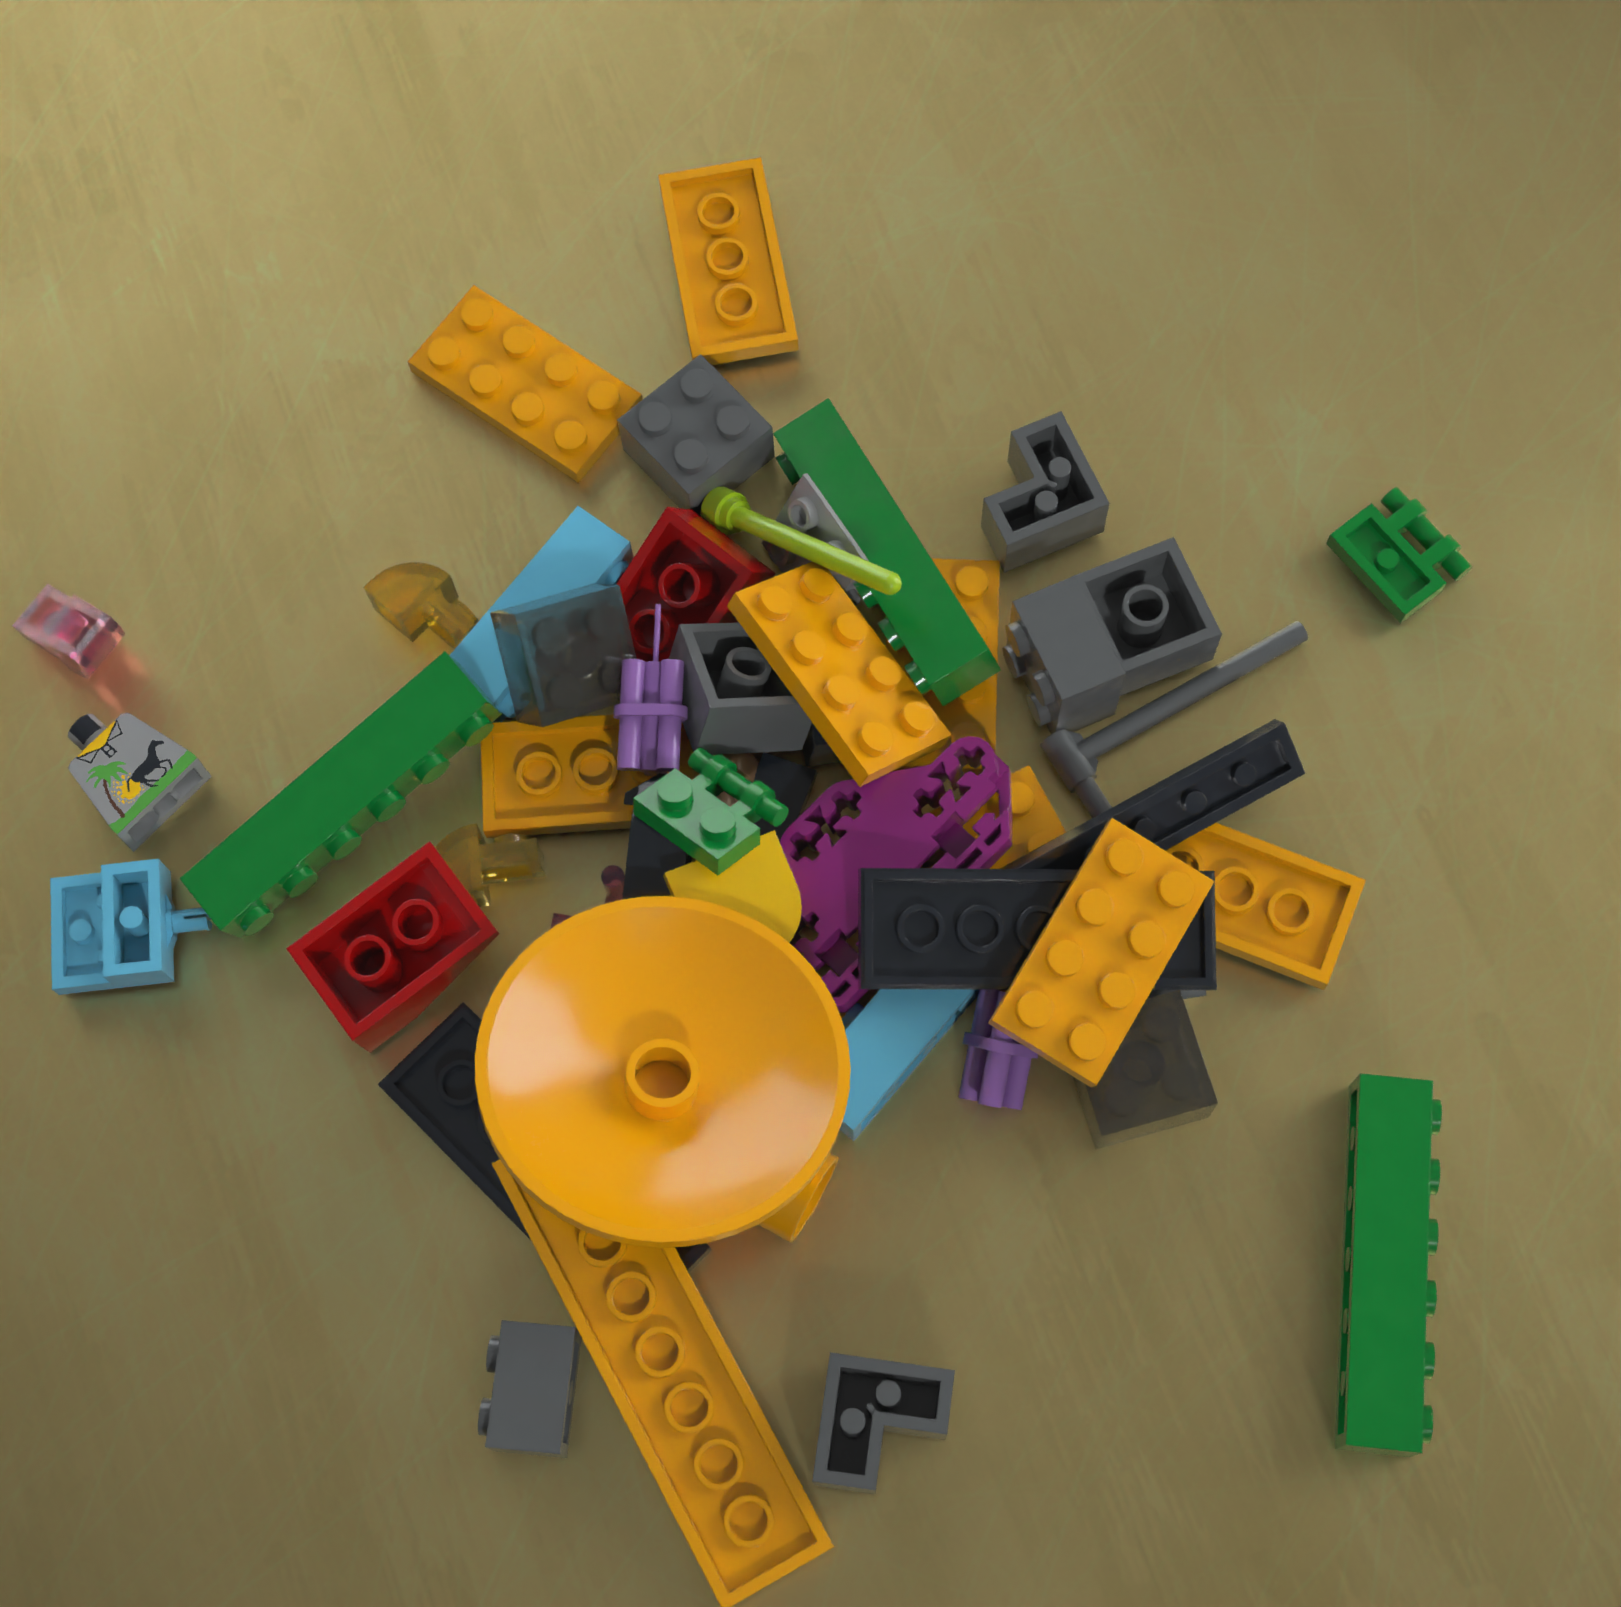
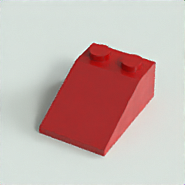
M666 507L578 645L621 678L622 660L640 659L645 662L653 661L655 604H661L659 662H661L663 659H669L679 624L739 623L727 607L733 595L740 590L773 578L776 573L692 509Z
M429 841L286 949L351 1040L371 1053L415 1020L499 935V932L434 845Z

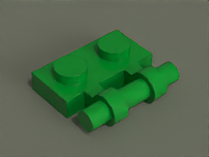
M1395 487L1381 500V503L1392 514L1386 519L1371 503L1332 532L1326 544L1401 624L1443 591L1447 582L1435 569L1442 567L1455 581H1458L1471 570L1472 565L1459 552L1462 546L1450 534L1444 537L1425 517L1428 510L1417 499L1410 501L1398 487ZM1409 532L1426 551L1420 555L1401 534Z
M698 748L691 754L688 766L700 775L691 780L676 768L633 798L634 815L713 873L720 875L760 845V828L754 823L763 818L774 827H778L787 818L789 809L775 799V791L761 781L751 782L737 772V765L722 754L713 756L705 749ZM722 792H726L736 799L737 802L732 806H728L718 799L717 796Z

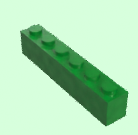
M827 398L774 432L773 435L784 451L775 458L791 484H796L803 474L808 473L868 558V561L898 574L901 578V589L894 595H886L857 581H854L853 585L868 608L878 603L885 613L886 617L879 621L878 625L894 651L905 646L913 658V661L904 667L920 693L923 695L932 689L942 706H945L1001 671L990 649L830 399Z
M444 651L179 879L220 931L239 938L259 932L273 919L274 913L272 911L288 897L295 898L309 890L318 879L316 873L331 860H340L352 853L362 841L361 835L377 821L385 822L395 816L406 804L405 797L421 783L423 785L429 784L443 775L450 765L448 760L465 745L471 747L485 739L494 727L492 722L502 713L465 669Z
M1360 1073L1349 1085L1335 1449L1412 1457L1423 1452V1443L1429 1444L1431 1442L1433 1410L1431 1405H1424L1425 1380H1431L1434 1374L1435 1347L1433 1342H1426V1317L1432 1318L1435 1314L1437 1287L1435 1280H1427L1428 1255L1434 1256L1436 1254L1439 1228L1437 1219L1429 1218L1430 1195L1437 1194L1440 1183V1162L1438 1159L1431 1158L1432 1135L1437 1136L1439 1134L1442 1120V1105L1439 1099H1433L1432 1080Z

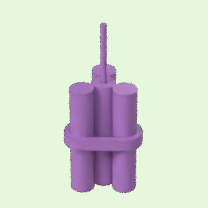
M655 604L653 661L645 662L640 659L622 660L620 704L614 705V718L619 719L617 769L622 771H639L651 777L659 773L667 774V772H671L675 768L679 770L681 722L687 720L688 707L682 705L684 661L663 659L659 662L661 604Z
M979 990L971 1032H965L963 1044L968 1045L958 1097L978 1101V1104L1022 1110L1031 1059H1038V1054L988 1024L1006 992L1000 990Z

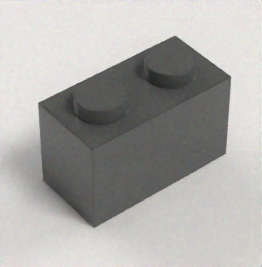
M501 1321L500 1336L491 1335L487 1349L486 1370L489 1373H495L492 1398L483 1397L478 1417V1435L486 1436V1448L496 1452L567 1458L582 1339L576 1327Z

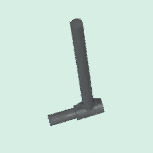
M1295 621L1085 739L1079 733L1061 729L1048 736L1040 744V747L1070 793L1077 794L1090 816L1094 818L1112 808L1095 781L1097 777V758L1307 641V631L1299 621Z

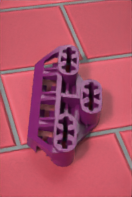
M973 736L959 738L930 765L893 771L861 787L858 786L854 779L836 782L827 788L782 835L780 844L797 883L802 905L800 923L790 944L801 953L816 972L825 964L831 969L821 979L833 997L839 1013L848 1012L869 990L858 989V953L846 942L858 930V869L920 868L938 849L942 850L945 855L932 868L990 869L1012 847L1011 772L1009 766L994 753L992 747L985 740ZM967 764L973 768L982 765L983 772L978 776L971 771L963 774L962 768ZM948 779L952 790L949 789L946 792L943 783ZM958 788L961 798L956 802L953 791ZM997 792L999 794L1000 816L995 820L994 813H985L972 827L979 835L975 839L962 826ZM927 804L934 809L941 806L942 813L937 817L929 812L923 815L921 809ZM848 807L852 811L859 810L861 814L853 820L847 815L842 817L840 813ZM825 823H827L832 834L836 833L839 837L835 844H833L827 833L824 835L821 830ZM808 847L814 852L818 851L819 856L811 861L805 856L801 857L800 853ZM807 926L811 930L816 929L819 935L814 941L810 942L807 938L800 936V930Z

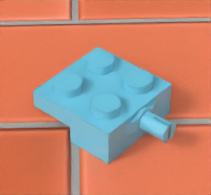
M159 858L101 865L100 873L50 878L52 990L58 995L174 982L173 949L178 933L210 931L212 929L211 918L202 907L176 910L172 902L171 871Z

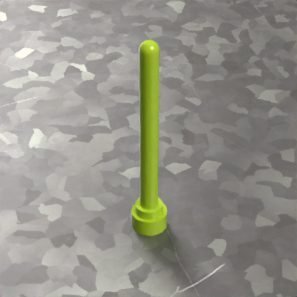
M719 486L712 489L703 500L701 517L725 535L745 531L886 595H894L901 589L902 581L898 574L752 511L747 499L741 493L724 486Z

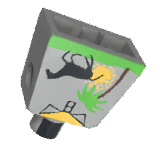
M127 712L121 714L108 727L95 715L86 714L80 717L68 732V738L82 750L70 762L69 771L109 827L133 852L212 777L192 752Z

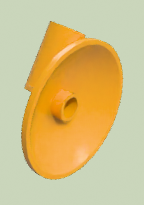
M672 896L637 897L602 904L566 919L537 938L507 969L491 995L483 1014L475 1051V1087L478 1107L485 1131L505 1168L523 1190L542 1207L563 1221L585 1232L611 1241L634 1246L664 1248L710 1243L760 1225L792 1243L813 1213L838 1163L839 1158L831 1154L830 1151L837 1139L844 1119L850 1091L851 1071L849 1045L843 1021L833 997L812 965L778 933L749 916L715 903Z

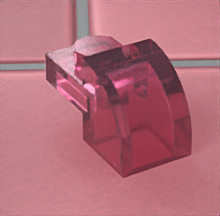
M49 584L42 589L12 625L24 638L57 657L71 671L87 679L92 676L125 636L123 629L111 616L76 595L69 597Z

